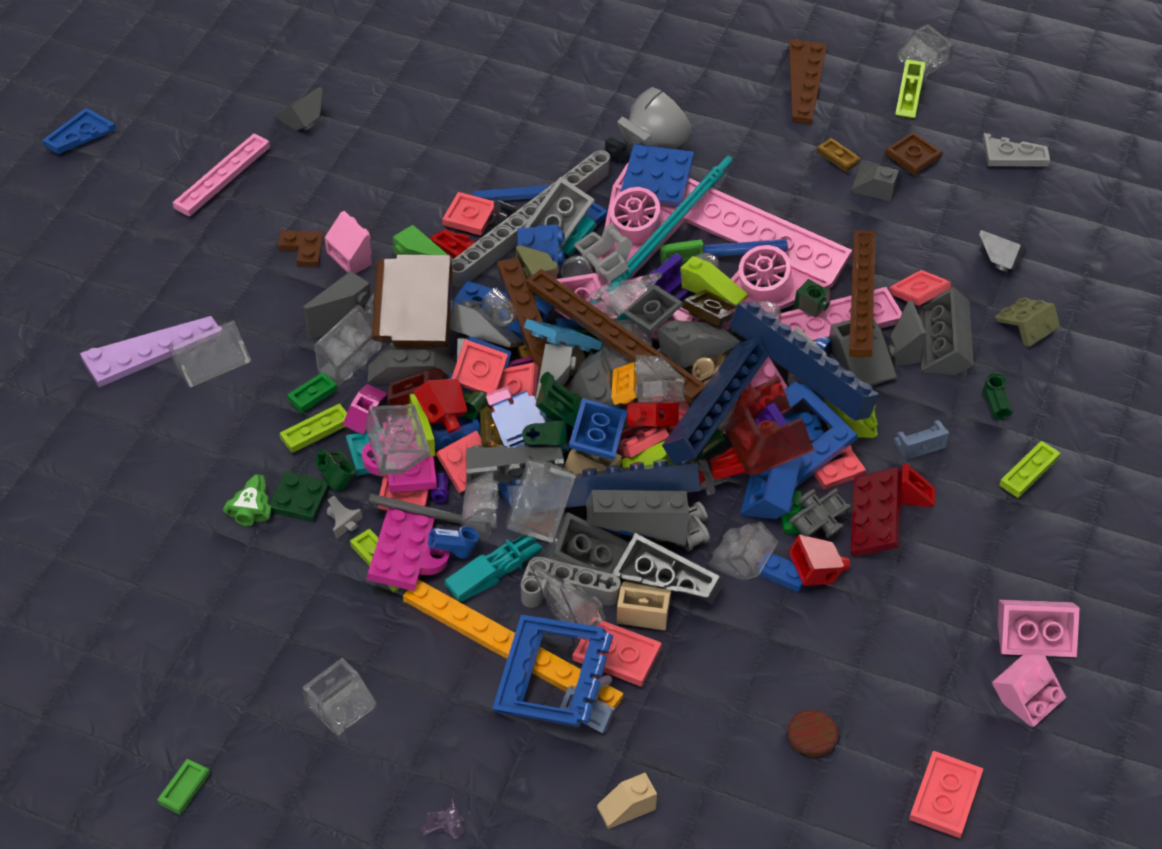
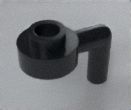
M496 200L494 202V212L489 215L487 220L489 229H494L507 219V215L502 211L514 214L517 211V207Z

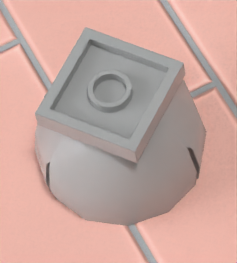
M654 87L645 90L633 102L629 120L622 116L617 121L625 143L630 149H633L634 144L676 149L685 143L692 134V126L681 108L664 92Z

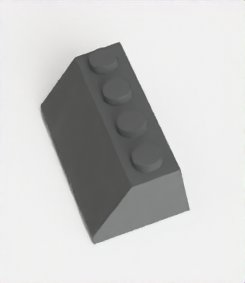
M952 287L918 306L919 317L926 331L921 356V371L930 374L957 375L974 366L969 300Z

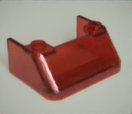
M779 377L754 388L743 390L726 427L727 436L745 473L748 475L759 474L814 451L802 418L780 427L775 421L765 420L759 423V425H756L754 421L767 406L775 403L780 413L791 409Z

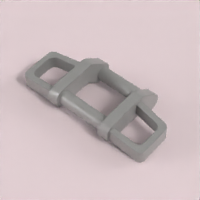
M613 224L605 227L602 237L595 232H591L574 245L582 258L587 263H591L595 267V271L607 281L613 280L629 268L626 261L632 248V241L628 237L622 236L618 232V228ZM616 241L618 243L616 251L600 261L598 258L612 249Z

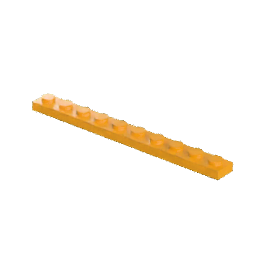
M419 579L415 591L407 590L403 595L404 602L500 656L508 658L515 635L511 630ZM539 647L532 674L567 692L568 687L572 685L576 687L581 669ZM608 685L601 689L597 699L616 709L623 700V693Z

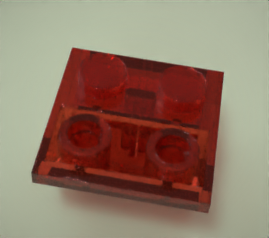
M442 369L427 370L389 384L387 401L400 417L408 415L407 404H410V394H414L413 391L428 380H442Z

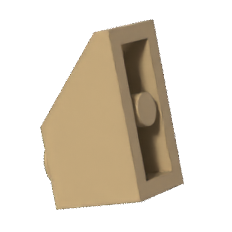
M643 773L621 782L597 805V809L607 828L610 829L656 810L657 793L647 774Z

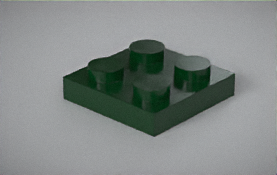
M285 471L269 504L271 506V513L314 523L330 488L327 480Z

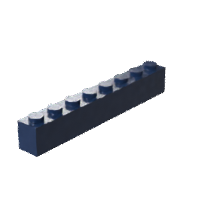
M755 301L738 303L729 327L747 340L758 337L769 357L854 421L870 418L879 394L872 389L871 385L860 381L853 372L845 370L839 365L838 361L826 356L822 349L811 345L804 336L796 334L789 325L781 323L774 314L762 309L759 303Z
M758 337L736 344L662 444V447L674 464L698 456L769 356Z
M659 459L653 461V464L644 465V462H635L626 468H620V465H611L602 471H597L596 468H587L582 470L583 473L573 474V471H563L559 473V476L549 477V474H539L535 476V479L526 480V477H515L511 479L512 482H507L511 515L584 506L592 490L686 491V493L701 491L698 463L695 459L677 464L668 462L667 459Z

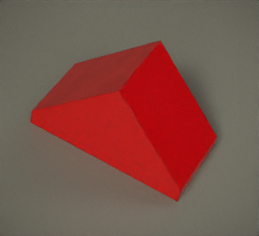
M907 463L904 464L901 471L900 504L922 507L935 506V487Z

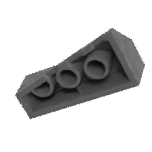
M475 445L471 448H466V483L512 482L511 479L515 477H526V480L535 479V476L539 474H549V477L559 476L564 465L561 447H554L553 445H544L542 447H531L529 445L507 447L505 445L484 448L481 445Z
M591 491L586 501L588 525L618 532L623 530L631 532L632 535L636 533L640 536L644 535L655 538L656 541L674 542L677 546L685 547L689 517L686 491Z
M636 533L612 573L618 578L694 595L710 604H713L724 585L719 575Z

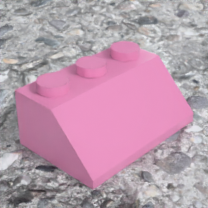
M999 600L998 633L1001 654L1077 657L1080 608L1072 602Z

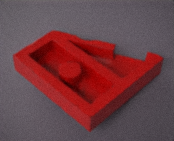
M442 230L429 238L447 255H450L452 259L476 242L469 240V235L457 234L448 230Z
M753 438L746 440L747 446L739 450L733 447L724 454L710 459L714 480L719 478L725 479L731 475L750 473L760 469Z

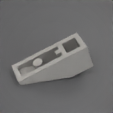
M545 344L536 401L541 387L540 378L545 372H550L554 375V379L561 385L567 382L570 370H575L576 357L572 356L573 347Z

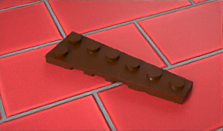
M789 39L792 123L812 125L827 44Z

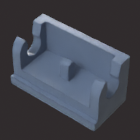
M939 420L934 421L935 426H932L931 429L905 436L902 431L897 432L898 437L894 438V444L904 460H908L946 448L949 437L948 430L944 428Z

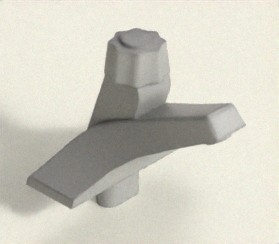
M335 496L327 500L330 504L327 514L336 521L333 528L336 539L346 531H353L358 527L357 523L363 519L360 509L349 510L345 508Z

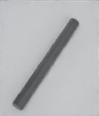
M370 494L368 502L457 524H462L464 516L375 494Z

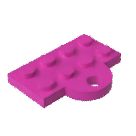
M413 419L382 421L383 437L371 440L362 450L364 467L375 475L388 476L389 492L437 489L433 456L425 457L423 448L419 449L417 443L418 433H414L412 429ZM370 456H378V458H375V459H371V458H369V457H370Z
M388 507L368 570L367 580L415 591L419 574L433 575L441 572L447 566L449 551L429 549L428 534L431 528H433L435 518ZM432 555H438V556H440L441 558H440V559H436V558H433Z

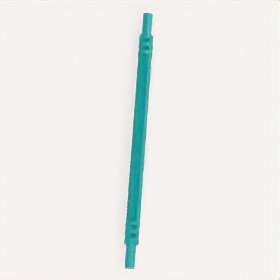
M726 156L718 166L713 167L698 186L626 262L629 268L611 280L608 286L601 292V296L604 299H607L631 277L634 271L710 188L724 175V171L733 162L730 156Z

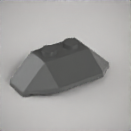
M391 342L368 365V384H424L428 380L448 379L454 372L457 362L441 347H395L393 342Z
M601 350L583 360L567 385L569 391L573 394L577 393L584 399L627 410L625 404L619 403L614 405L612 400L613 373L605 352ZM627 413L622 431L630 427L627 425Z

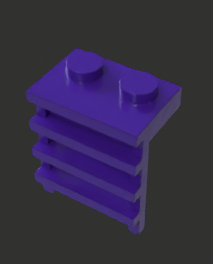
M676 253L670 259H666L659 268L653 270L647 278L648 289L655 284L670 295H674L681 289L680 267L682 266L683 257ZM684 289L675 298L683 302L693 292Z

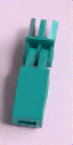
M529 531L512 542L506 539V544L497 548L491 554L486 556L484 554L480 555L447 578L444 585L456 600L462 603L496 585L499 582V578L506 573H510L518 567L522 569V563L540 553L543 548Z

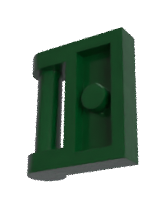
M545 372L540 378L541 387L535 406L554 421H566L567 431L574 428L582 397L577 393L573 394L554 379V375L550 372Z

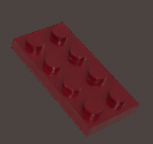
M898 467L854 477L850 551L854 557L899 548L901 471Z

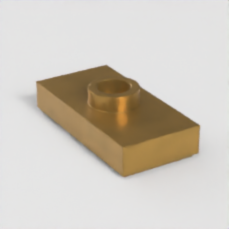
M832 138L817 147V153L846 173L860 164L861 158Z

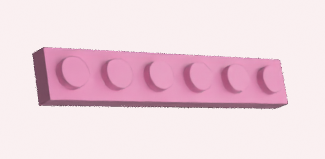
M252 134L173 202L174 209L190 217L270 148V141Z

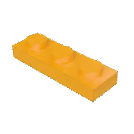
M635 362L613 369L611 397L614 405L619 403L627 404L633 401L634 398H637V367Z

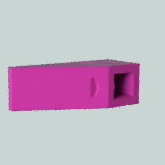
M366 384L351 403L343 425L364 435L387 393Z

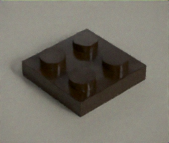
M705 289L684 299L681 308L689 311V314L707 320V323L712 326H720L733 319L737 305Z

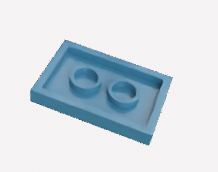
M526 319L524 328L532 331L531 335L542 339L546 336L547 342L560 345V342L567 347L575 348L578 345L577 348L590 352L591 348L601 349L602 341L572 329Z

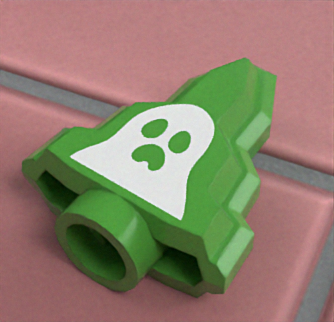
M255 474L246 482L243 490L236 492L233 499L227 500L223 512L235 518L238 524L251 526L254 521L265 522L270 519L271 506L268 505L269 497L265 494L266 483L264 476Z

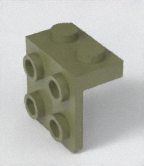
M1020 298L1015 304L1002 309L1001 313L995 316L996 322L1019 326L1023 345L1029 347L1060 328L1055 304L1043 300L1036 301L1029 298Z

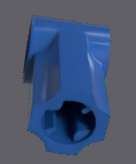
M468 526L461 527L459 531L431 528L428 534L429 549L452 551L459 558L470 557L479 540L478 532Z

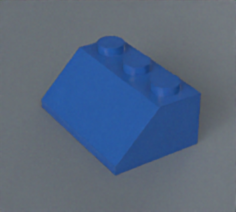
M779 439L757 453L760 469L750 473L740 512L741 515L777 519L791 510L793 492L798 484L796 480L798 471L803 463L801 460L803 450Z

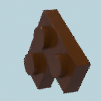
M281 230L278 243L279 251L298 252L297 267L319 268L324 238L323 232Z

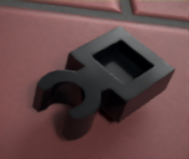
M612 137L605 141V151L609 153L610 159L621 164L624 161L626 164L629 162L632 149L628 150L627 144Z

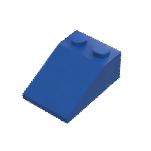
M582 398L568 448L614 460L627 410Z

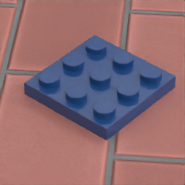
M634 144L620 192L634 187L649 189L657 196L660 205L678 207L684 199L695 157L694 152Z

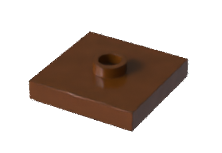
M911 132L885 149L886 156L913 175L942 158L943 155L941 150L915 132Z

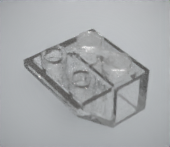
M927 24L911 34L896 57L904 63L906 59L926 62L924 76L951 63L955 44Z
M636 355L635 372L637 374L636 394L638 402L670 403L685 401L684 378L663 357Z
M489 470L468 482L465 487L461 524L462 527L468 526L475 529L479 537L491 538L492 528H496L497 514L495 513L499 506V495H497L498 480H494V471Z
M762 522L751 525L746 524L736 529L731 528L723 535V541L714 550L713 557L708 565L715 570L740 580L757 577L778 544V540Z
M343 658L302 687L305 704L337 736L377 706L376 701L359 673Z

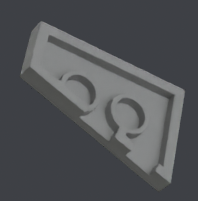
M984 133L983 135L988 166L1039 167L1049 166L1050 164L1047 146L1024 141L1018 144L1009 142V138L1002 137L1000 140L991 138V134Z

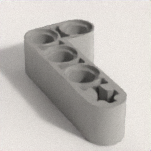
M535 557L529 561L521 581V601L526 607H538L542 603L546 591L605 606H612L618 603L621 582L616 575L544 557Z

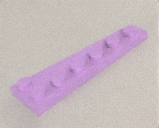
M212 316L103 347L91 348L80 353V356L98 387H101L222 336L221 329Z

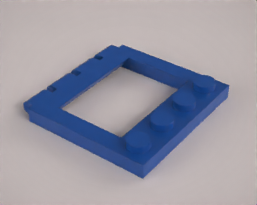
M794 381L783 390L785 397L779 393L766 403L765 406L767 407L775 403L780 413L784 414L802 399L831 428L803 450L801 459L803 463L796 479L798 487L856 441L858 437L804 382L800 385ZM761 407L748 417V421L751 423L758 418L764 408ZM743 421L732 430L735 436L733 440L741 449L747 446L746 440L755 437L760 432L752 424L748 425ZM755 445L756 453L761 450Z
M521 614L492 709L497 713L579 727L580 723H589L593 705L586 702H594L596 699L600 681L593 677H602L607 657L600 653H609L613 635L606 633L607 631L603 627ZM543 633L589 641L569 710L523 702Z

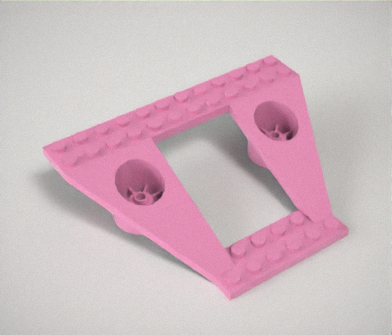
M627 163L613 185L605 227L609 224L615 225L622 236L628 237L632 241V248L627 258L628 261L677 207L660 205L657 196L649 189L634 187L620 192L628 166ZM689 178L683 201L700 182ZM710 188L634 271L631 277L606 299L610 311L605 314L616 320L620 310L627 308L648 290L630 281V279L656 253L660 245H663L684 222L731 243L787 239L788 251L786 252L770 245L757 246L749 250L742 257L739 270L731 278L735 284L748 294V298L742 303L755 301L761 305L762 309L772 314L795 303L796 291L808 279L827 289L832 288L850 259L852 250ZM628 221V224L626 226L621 224L623 222ZM615 241L613 248L598 259L601 261L615 252L618 243ZM596 272L603 291L611 281H607ZM780 273V274L783 275L784 277L781 278V277L777 276V274ZM756 280L757 283H756V285L754 286L753 284L750 283V281ZM679 308L659 327L667 322L676 320L707 323V320L689 314V311ZM732 320L720 325V327L729 332L732 329L729 327ZM632 321L631 330L659 343L657 328L650 333Z

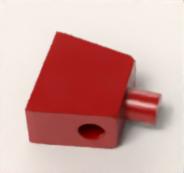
M458 378L428 380L413 391L430 423H444L448 433H454L461 429L458 418L467 412V407Z
M630 402L627 404L628 426H676L679 423V403ZM659 411H664L663 419L659 418Z
M798 535L788 551L805 586L833 584L841 572L847 571L850 567L849 558L839 556L835 545L829 541Z

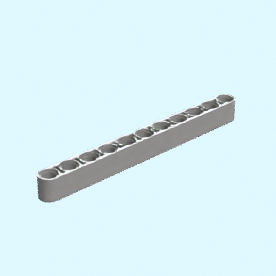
M601 150L594 152L562 176V178L586 193L609 175V153ZM556 182L452 260V285L463 287L466 281L471 282L518 245V228L525 227Z

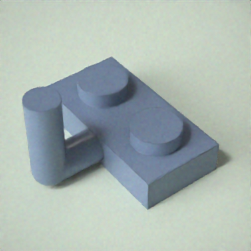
M609 675L597 679L600 681L596 699L594 702H586L592 704L593 709L589 723L584 724L601 733L607 731L616 710L597 699L601 689L612 683V678ZM573 685L568 687L560 706L561 709H570L576 689Z

